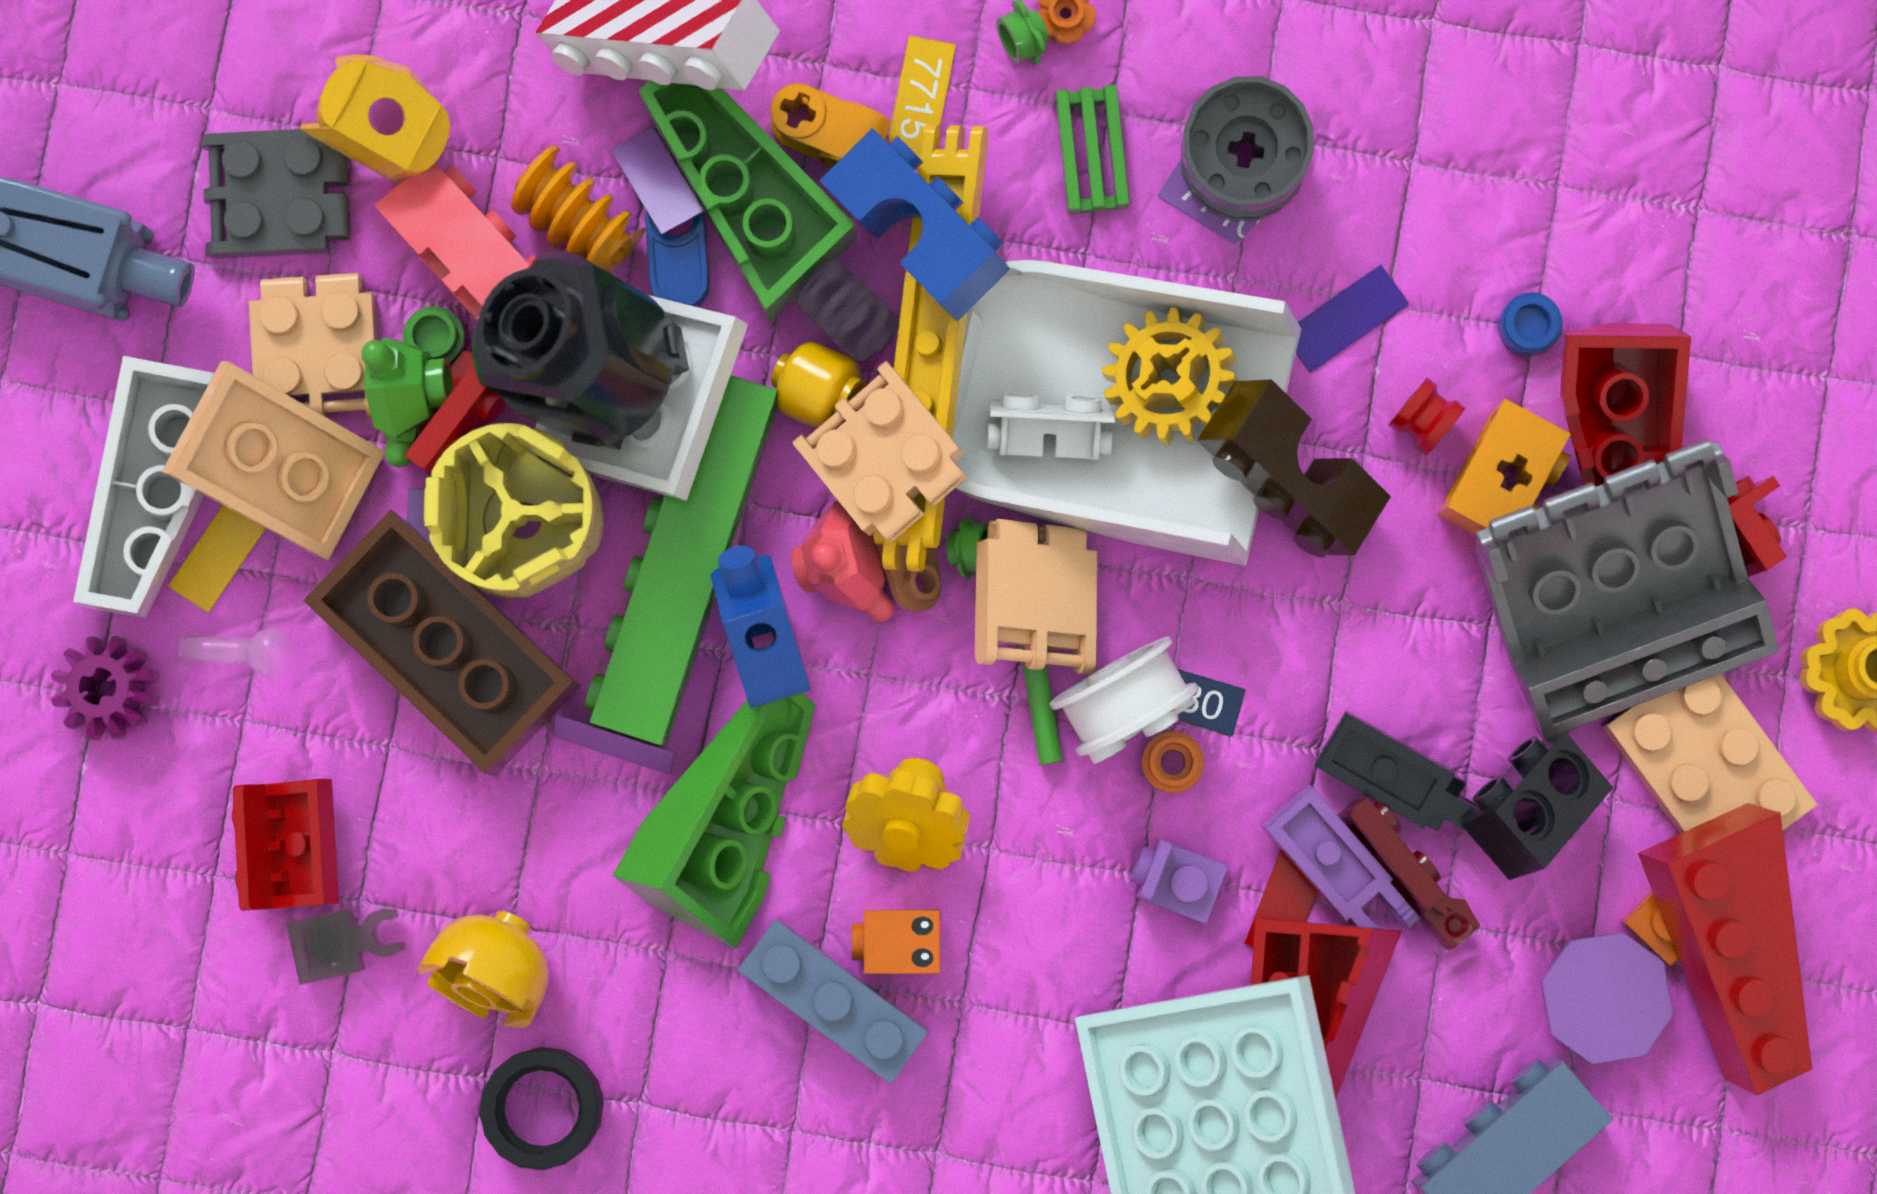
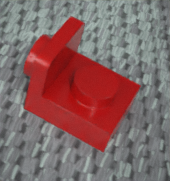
M1748 475L1736 482L1739 494L1727 498L1748 577L1767 571L1787 558L1779 545L1781 543V536L1778 529L1766 515L1757 513L1753 507V504L1780 487L1774 476L1754 484Z

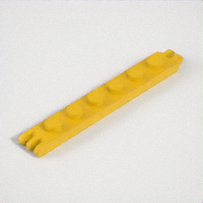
M925 125L920 159L923 163L918 168V174L928 184L938 176L963 201V204L956 212L970 225L980 215L988 148V129L986 126H972L969 147L964 149V127L949 125L946 133L945 149H940L942 137L940 126ZM912 217L908 253L913 250L920 240L923 229L921 218ZM906 270L894 369L951 438H953L968 312L957 322ZM919 493L913 500L923 511L924 515L892 543L886 540L878 530L873 533L875 544L884 545L882 564L885 570H899L903 546H908L906 556L907 570L922 572L924 570L927 548H937L940 543L945 497L933 506L922 493Z

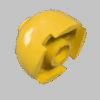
M497 911L495 917L474 914L457 918L439 933L428 948L417 969L419 975L432 972L427 985L451 1003L486 1019L489 1013L488 1009H495L508 1015L503 1025L512 1028H527L531 1024L543 1001L548 986V964L540 945L528 935L531 929L530 925L518 916L506 911Z

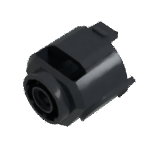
M553 251L538 254L527 269L514 272L501 280L484 301L479 313L477 327L473 333V363L477 378L482 386L500 395L513 411L555 432L571 437L572 442L596 447L603 446L620 450L625 436L628 437L636 432L656 413L668 393L674 373L681 374L689 370L682 329L664 315V310L655 300L591 261L569 252ZM546 398L566 401L568 403L566 408L546 404Z

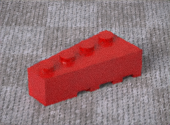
M1746 803L1639 852L1640 861L1724 1079L1755 1095H1759L1812 1070L1781 813Z

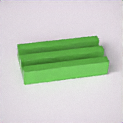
M1104 85L1103 89L1093 90L1092 87L1080 88V91L1068 92V89L1056 90L1055 102L1067 214L1128 209L1129 195L1117 85ZM1104 103L1114 189L1113 196H1104L1094 104ZM1081 106L1091 198L1080 199L1070 113V107Z

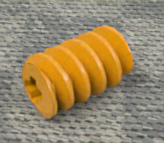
M553 144L540 153L517 180L511 200V208L516 214L521 216L530 213L529 225L534 230L541 232L549 229L547 242L551 246L559 248L567 245L565 252L579 255L610 273L620 266L641 241L646 227L640 228L630 235L625 232L632 213L625 210L611 219L607 213L614 197L611 194H606L595 202L591 201L589 197L596 181L589 177L575 186L571 181L577 171L578 164L570 161L561 168L556 169L553 165L559 155L560 148Z

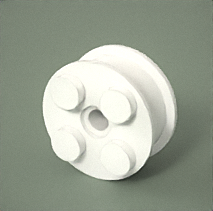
M1170 636L1155 640L1115 660L1077 682L1049 703L1052 710L1063 709L1081 741L1075 749L1078 756L1089 755L1093 764L1101 762L1125 748V741L1139 732L1143 731L1145 736L1149 737L1179 720V713L1195 704L1192 696L1199 688L1195 682L1185 684L1169 656L1167 649L1173 643Z

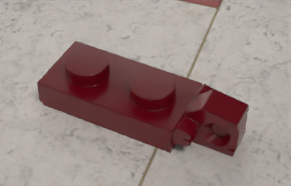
M1366 797L1353 801L1337 814L1393 878L1390 883L1415 913L1418 914L1445 950L1454 949L1480 927L1465 899L1446 896L1438 886L1437 882L1441 880V876L1434 864L1422 852L1416 850L1412 853L1398 836V833L1402 830L1401 825L1381 802L1373 804Z

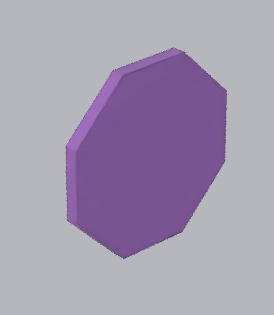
M1623 932L1569 940L1540 981L1549 1034L1590 1064L1645 1056L1674 1015L1664 962Z

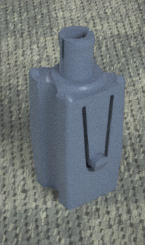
M0 176V285L115 320L124 321L129 317V310L126 308L131 293L182 307L192 290L195 268L192 263L146 250V243L151 242L154 238L153 231L144 224L131 221L132 215L126 211Z

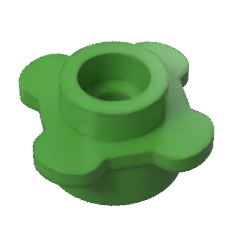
M1022 0L1012 1L1013 10L996 20L997 32L1006 53L1013 62L1018 64L1028 59L1035 66L1041 63L1040 55L1046 52L1045 44L1049 41L1047 28L1036 10L1031 9L1028 11Z

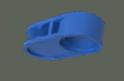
M646 210L645 226L649 281L654 296L694 307L701 306L709 294L710 286L706 224L703 212L693 217L689 231L684 235L672 237L666 234L661 235Z

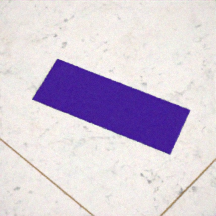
M1380 265L1298 322L1301 327V334L1296 353L1311 373L1409 305V303L1383 266Z

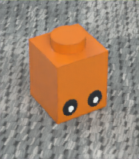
M864 910V923H852V960H864V974H940V910Z

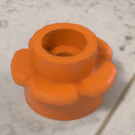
M1039 0L1038 2L1040 12L1038 13L1047 28L1048 36L1058 43L1072 44L1078 42L1083 34L1090 31L1094 26L1096 10L1093 5L1089 4L1088 0ZM1062 9H1069L1072 15L1070 18L1064 19L1060 16V11Z

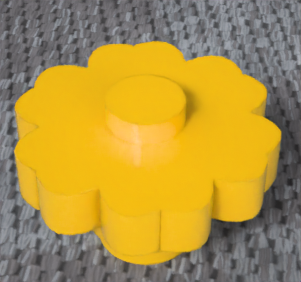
M1852 608L1841 611L1833 618L1825 620L1817 626L1816 639L1818 644L1805 648L1800 654L1802 670L1799 681L1804 690L1818 694L1814 708L1816 714L1822 719L1831 721L1834 726L1843 731L1858 729L1864 725L1870 731L1877 732V612L1866 616L1859 609Z
M908 758L901 761L897 768L888 774L887 778L880 774L869 773L863 777L862 781H858L851 786L845 804L846 813L842 828L849 835L852 845L861 850L874 851L876 860L882 865L897 867L908 872L917 871L921 868L922 864L941 870L945 869L950 862L960 859L971 817L969 812L963 808L961 798L947 792L944 774L937 765L921 758Z

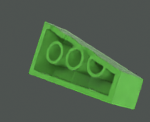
M649 80L639 90L644 108L770 323L857 240L856 224L723 88L707 90L697 85L678 83L661 85Z

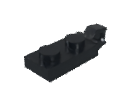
M1347 710L1344 711L1314 763V766L1371 799L1381 802L1387 808L1422 828L1427 825L1439 831L1446 819L1465 830L1461 823L1477 806L1473 801L1460 794L1466 785V781L1456 776L1453 770Z

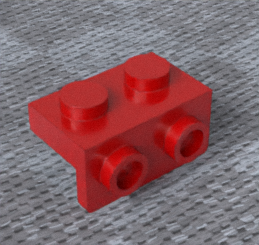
M463 351L450 367L454 390L442 406L437 409L430 422L421 428L420 435L404 455L430 476L439 458H442V454L454 442L471 431L492 422L506 405L500 395L480 384L474 368L473 356L469 351Z
M332 779L235 785L232 790V823L235 828L237 864L235 883L238 890L240 910H267L339 904Z

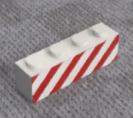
M555 0L535 33L552 52L551 58L553 62L565 72L575 76H581L584 73L609 76L620 81L631 78L650 80L661 85H669L670 83L697 85L707 90H714L715 88L745 90L780 30L757 0Z

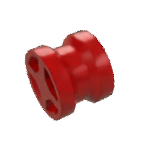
M1427 377L1388 425L1397 433L1407 432L1416 439L1417 449L1427 456L1461 416L1465 407L1457 400H1445L1438 394L1437 384Z

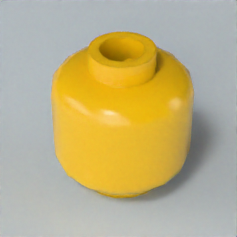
M806 342L798 346L791 355L788 353L783 354L777 361L771 376V385L778 390L776 403L780 412L815 429L820 427L838 411L834 405L843 397L850 401L867 386L866 380L861 378V369L854 358L815 342Z

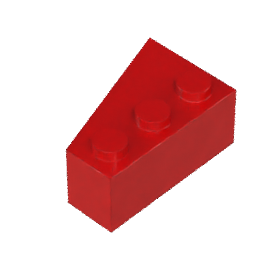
M1255 918L1250 985L1309 975L1336 1100L1402 930Z

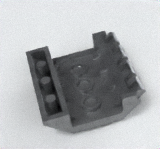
M1707 438L1665 454L1664 462L1656 464L1652 459L1604 477L1603 485L1595 487L1593 482L1548 498L1544 500L1543 507L1534 510L1532 505L1490 520L1489 528L1477 532L1476 555L1505 650L1544 739L1779 652L1767 601L1747 576L1727 500L1728 497L1739 493L1731 462L1723 453L1718 441L1711 444Z

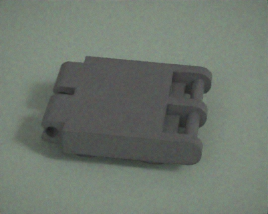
M300 129L208 133L202 135V149L209 151L210 188L203 190L204 203L210 204L211 242L205 243L206 257L237 258L330 253V241L350 239L349 197L345 193L328 194V187L349 185L347 156L316 140ZM221 151H224L222 164L225 168V187H222ZM223 204H226V212L224 214V225L227 229V241H224L223 233Z

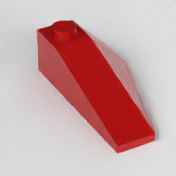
M1608 323L1564 334L1560 397L1569 432L1571 433L1583 485L1593 482L1594 486L1598 487L1603 485L1604 477L1652 459L1656 464L1664 462L1665 454L1682 448L1691 336L1671 324Z

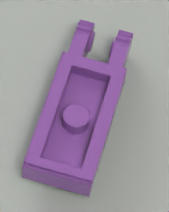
M1306 785L1261 825L1343 920H1349L1352 926L1380 928L1361 909L1377 894L1388 907L1390 914L1400 924L1410 928L1420 919L1390 883L1393 878L1311 785Z

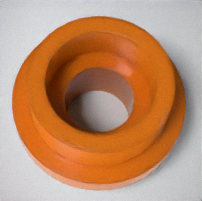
M1177 731L1161 733L1154 737L1143 751L1142 770L1144 776L1157 790L1165 793H1180L1193 787L1202 775L1204 769L1203 752L1198 743L1185 733ZM1176 751L1182 756L1184 766L1178 774H1168L1163 770L1161 758L1165 752Z

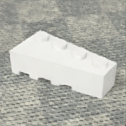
M123 356L73 600L74 603L84 608L146 619L205 496L164 474L162 470L214 373Z

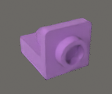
M1157 839L1153 850L1142 847L1130 881L1139 884L1136 898L1207 924L1228 866L1173 845V843L1164 839Z

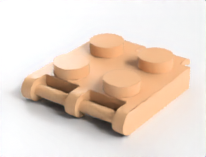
M359 273L318 275L315 278L316 296L309 297L307 279H304V276L261 279V300L249 301L253 376L290 397L309 396L310 402L300 403L327 417V413L361 410H366L367 415L371 416L366 394L365 398L326 401V395L365 392V363L362 360L361 351L367 342L378 340L376 297L372 292L363 293L362 276Z
M886 360L877 368L880 374L850 401L843 397L834 405L838 410L807 438L801 434L792 443L861 530L869 536L878 530L886 540L892 543L924 515L923 511L913 500L919 493H922L935 506L962 483L967 476L956 463L965 453Z
M1005 519L990 521L988 525V538L976 542V662L984 665H993L996 659L1025 662L1028 669L1042 670L1046 664L1074 667L1077 674L1091 675L1096 667L1097 551L1087 550L1086 531L1054 525H1045V527H1039L1038 529L1036 523ZM1011 644L1025 647L1023 650L998 647V645ZM1047 650H1069L1073 651V655L1047 652Z

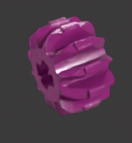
M91 636L86 638L85 656L77 650L67 649L64 652V657L73 667L70 673L55 670L51 674L53 681L66 684V691L57 693L51 698L52 705L55 707H71L65 715L63 724L71 729H76L84 724L85 738L91 740H99L105 730L114 740L124 739L127 731L126 721L135 727L143 728L148 721L146 716L138 709L141 703L157 706L160 702L159 696L144 692L145 685L155 683L160 678L157 670H140L146 662L148 653L139 647L127 652L126 639L118 636H113L108 641L106 647L98 637ZM99 680L116 683V691L113 696L95 693Z

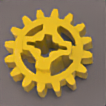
M1170 308L1167 321L1160 323L1152 311L1145 312L1146 327L1139 331L1135 326L1127 323L1123 326L1129 338L1125 346L1111 342L1108 346L1109 351L1118 361L1117 364L1102 367L1101 373L1105 379L1116 383V385L1109 387L1103 392L1110 405L1122 404L1114 415L1123 426L1137 419L1134 432L1143 440L1151 434L1153 429H1156L1158 438L1163 445H1170L1173 432L1181 430L1188 442L1195 441L1194 425L1201 422L1206 426L1212 417L1211 412L1215 407L1218 408L1225 397L1223 389L1231 388L1235 381H1239L1234 372L1224 369L1236 362V357L1231 348L1218 349L1225 340L1223 333L1218 327L1204 333L1206 322L1199 313H1195L1185 324L1177 308ZM1165 340H1182L1177 345L1158 344V342ZM1139 358L1141 361L1140 377L1132 383L1133 389L1131 390V374ZM1209 363V381L1202 395L1199 392L1200 376L1208 370L1206 364ZM1167 368L1174 373H1178L1180 376L1178 382L1173 385L1166 380H1162L1160 376ZM1162 408L1183 409L1181 412L1172 414L1157 413Z

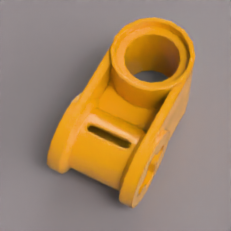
M801 83L789 84L780 89L772 99L770 109L772 133L777 141L788 149L822 162L829 168L836 165L872 128L885 140L891 126L888 118L869 107L851 101H844ZM799 106L807 108L809 121L802 120L797 128L790 127L788 125L787 113L794 114Z

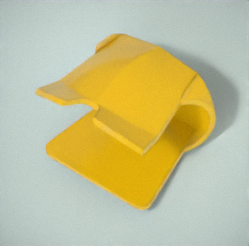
M369 55L338 56L335 59L337 69L326 82L320 96L317 108L318 123H302L300 130L393 183L399 184L408 176H417L426 172L436 163L444 151L449 138L450 120L448 112L444 109L443 105L438 102L421 79L406 65L385 61L380 57ZM378 99L393 100L400 106L403 112L404 121L402 127L393 135L378 133L369 122L368 112L370 106Z

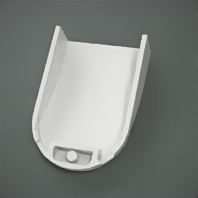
M1014 260L1005 262L1011 269L967 314L952 438L965 453L956 463L966 474L967 478L955 489L985 503L1072 528L1083 529L1087 532L1168 551L1246 566L1259 508L1253 502L1254 495L1240 481L1231 479L1221 473L1212 462L1214 457L1197 441L1205 428L1201 422L1194 425L1195 441L1188 442L1181 430L1173 432L1170 445H1163L1158 438L1156 429H1153L1151 434L1143 440L1134 432L1137 419L1123 426L1115 416V423L1101 422V430H1112L1111 455L1099 454L1098 460L1056 458L1054 456L1055 434H1044L1043 457L999 455V449L987 448L988 424H1000L1001 417H990L989 401H1002L1003 393L1026 392L1040 395L1039 404L1064 405L1065 396L1084 395L1101 398V407H1111L1115 414L1122 404L1110 405L1103 392L1109 387L1116 385V383L1107 381L1101 373L1103 366L1117 364L1118 361L1108 349L1110 342L1125 346L1129 338L1124 331V325L1129 323L1139 331L1146 327L1145 312L1152 311L1159 323L1166 322L1170 308L1178 309L1185 324L1195 313L1201 314L1206 322L1204 333L1215 327L1221 330L1225 340L1218 349L1231 348L1236 357V362L1224 369L1234 372L1239 381L1272 379L1287 394L1301 334V327L1285 301L1046 261ZM1171 339L1158 342V344L1177 345L1182 340ZM1139 358L1132 370L1131 390L1133 389L1132 383L1140 377L1141 361ZM1209 363L1206 364L1208 370L1200 376L1199 392L1202 395L1209 381ZM1169 368L1160 374L1162 380L1168 381L1171 385L1180 379L1178 373L1172 372ZM1224 388L1223 393L1226 395L1230 388ZM1215 407L1214 410L1211 412L1212 416H1213L1214 412H1215L1216 409H1217L1216 407ZM1162 408L1157 413L1172 414L1181 412L1183 409Z

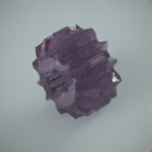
M828 260L818 271L815 269L803 282L805 285L795 296L798 308L849 356L858 362L867 363L876 353L880 354L892 341L891 337L899 328L897 314L839 261Z

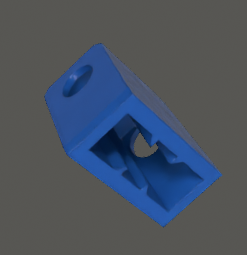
M743 545L727 549L718 559L720 568L715 569L710 576L722 623L750 708L811 690L791 617L771 556L760 555L756 557L753 548ZM772 632L774 637L773 643L766 648L756 649L752 638Z

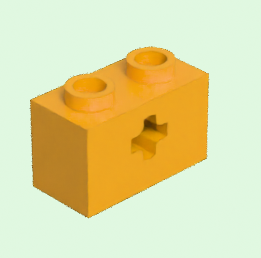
M1507 399L1502 400L1493 408L1437 514L1477 535L1478 531L1489 528L1490 520L1530 505L1533 506L1534 510L1539 509L1540 507L1536 506L1534 502L1543 485L1547 484L1553 487L1569 462L1571 455L1563 451V448L1571 433ZM1510 464L1517 468L1514 473V479L1520 484L1506 490L1501 487L1504 476L1499 471Z

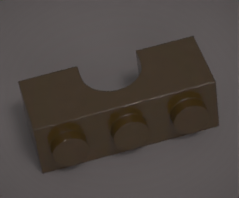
M1272 379L1235 381L1197 439L1214 457L1212 460L1214 466L1227 477L1240 481L1254 495V504L1265 514L1281 520L1295 534L1293 537L1294 542L1305 552L1320 558L1326 555L1355 556L1391 496L1353 458L1314 459L1306 473L1303 474L1298 463L1297 450L1300 438L1312 418Z

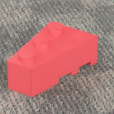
M435 163L426 172L417 176L406 177L374 206L478 322L483 303L492 289L508 275L527 269L536 257L532 254L525 260L510 244L517 236L493 209L484 216L469 200L476 191L453 165H450L443 171Z

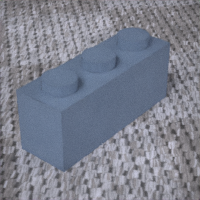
M779 918L772 922L737 970L890 1084L928 1034V1028Z
M1537 1058L1527 1064L1512 1078L1510 1083L1515 1089L1499 1104L1496 1105L1493 1100H1489L1478 1107L1465 1120L1464 1125L1468 1131L1455 1143L1449 1146L1443 1141L1427 1152L1417 1163V1167L1422 1172L1411 1182L1422 1194H1530L1614 1119L1563 1061L1549 1058L1543 1063Z

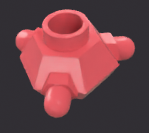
M834 501L812 526L804 543L794 547L791 562L795 578L799 586L806 593L819 591L831 602L865 611L874 621H887L894 613V603L883 590L886 573L877 544L874 542L873 534L869 536L863 532L841 503Z

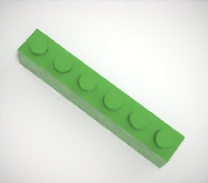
M730 375L687 501L664 495L663 499L653 497L643 526V532L651 534L644 558L636 555L633 557L624 583L623 590L632 593L625 616L614 615L605 639L604 649L612 652L605 675L598 673L594 675L586 696L584 708L593 711L590 723L664 748L667 747L716 598L710 574L715 569L720 568L718 564L720 555L733 546L777 412V389Z

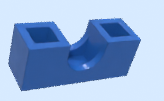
M872 128L819 181L877 240L893 224L902 219L912 217L922 219L923 229L919 242L899 263L958 322L1011 269L996 253L1004 243L979 217L969 225L956 212L963 204V201L938 176L928 184L915 171L923 161L903 140L896 136L888 144Z

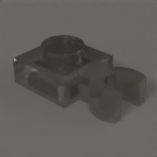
M352 909L287 923L299 984H308L366 970L362 956L364 951H369L381 957L397 955L406 949L404 942H395L387 945L382 943L377 936L378 926L385 920L398 918V910H376L365 918L362 925L358 926L355 924Z

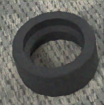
M539 1047L513 1055L493 1071L482 1090L479 1115L484 1135L499 1156L521 1168L546 1170L566 1164L590 1145L601 1126L604 1102L598 1079L584 1061L562 1049ZM539 1070L555 1072L565 1078L576 1091L579 1103L577 1122L570 1134L559 1142L546 1146L529 1144L517 1137L508 1125L505 1114L506 1097L513 1084L525 1074Z

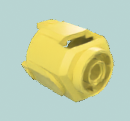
M492 424L462 436L442 454V458H439L432 470L431 477H426L424 521L425 527L430 532V541L436 553L439 554L441 560L452 571L485 593L498 598L512 600L515 597H530L553 586L581 569L585 565L587 558L597 553L604 528L601 496L596 490L587 470L576 457L563 448L564 444L537 427L532 430L524 424ZM527 449L537 454L538 456L544 458L545 460L549 461L550 463L554 464L555 466L559 467L560 469L564 470L565 472L569 473L573 477H570L569 475L565 474L559 469L553 467L552 465L548 464L547 462L528 452ZM528 521L541 522L538 532L532 537L520 539L513 536L517 527H523Z

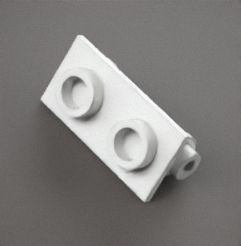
M1026 392L1003 393L1002 401H989L990 417H1001L1000 424H988L987 448L999 449V455L1043 457L1044 434L1056 435L1054 454L1056 458L1098 460L1099 454L1111 455L1112 430H1101V422L1115 423V415L1111 407H1101V398L1070 395L1065 396L1064 405L1039 404L1040 395Z

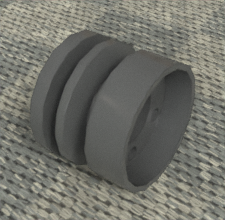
M1261 76L1233 77L1212 86L1193 105L1183 130L1181 173L1190 194L1209 213L1230 221H1258L1281 211L1298 193L1314 153L1313 125L1304 104L1285 85ZM1241 143H1248L1253 145L1252 155L1261 159H1252L1249 168H1241L1237 166V156L1228 152H1238Z

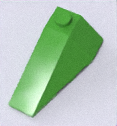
M803 693L750 708L748 700H746L642 821L612 876L651 906L721 943L737 949L766 895L771 873L763 871L772 835L781 837L786 817L779 816L778 812L786 782L794 779L798 774L816 704Z

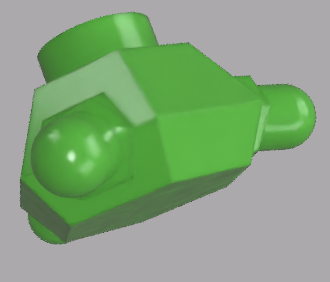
M384 337L380 341L371 340L362 348L361 357L365 363V394L373 427L382 431L383 436L387 438L386 460L390 465L401 468L411 462L404 455L420 435L421 428L430 422L437 409L442 406L454 390L450 364L446 358L432 359L431 353L398 339Z

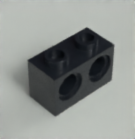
M1566 731L1542 741L1537 736H1533L1520 744L1508 757V761L1512 766L1503 776L1495 777L1478 790L1472 799L1477 806L1461 823L1462 827L1508 880L1545 869L1614 788Z

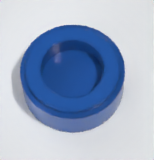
M1532 292L1518 295L1503 308L1499 315V337L1502 343L1515 354L1521 356L1542 354L1558 340L1563 325L1561 312L1558 306L1545 295Z

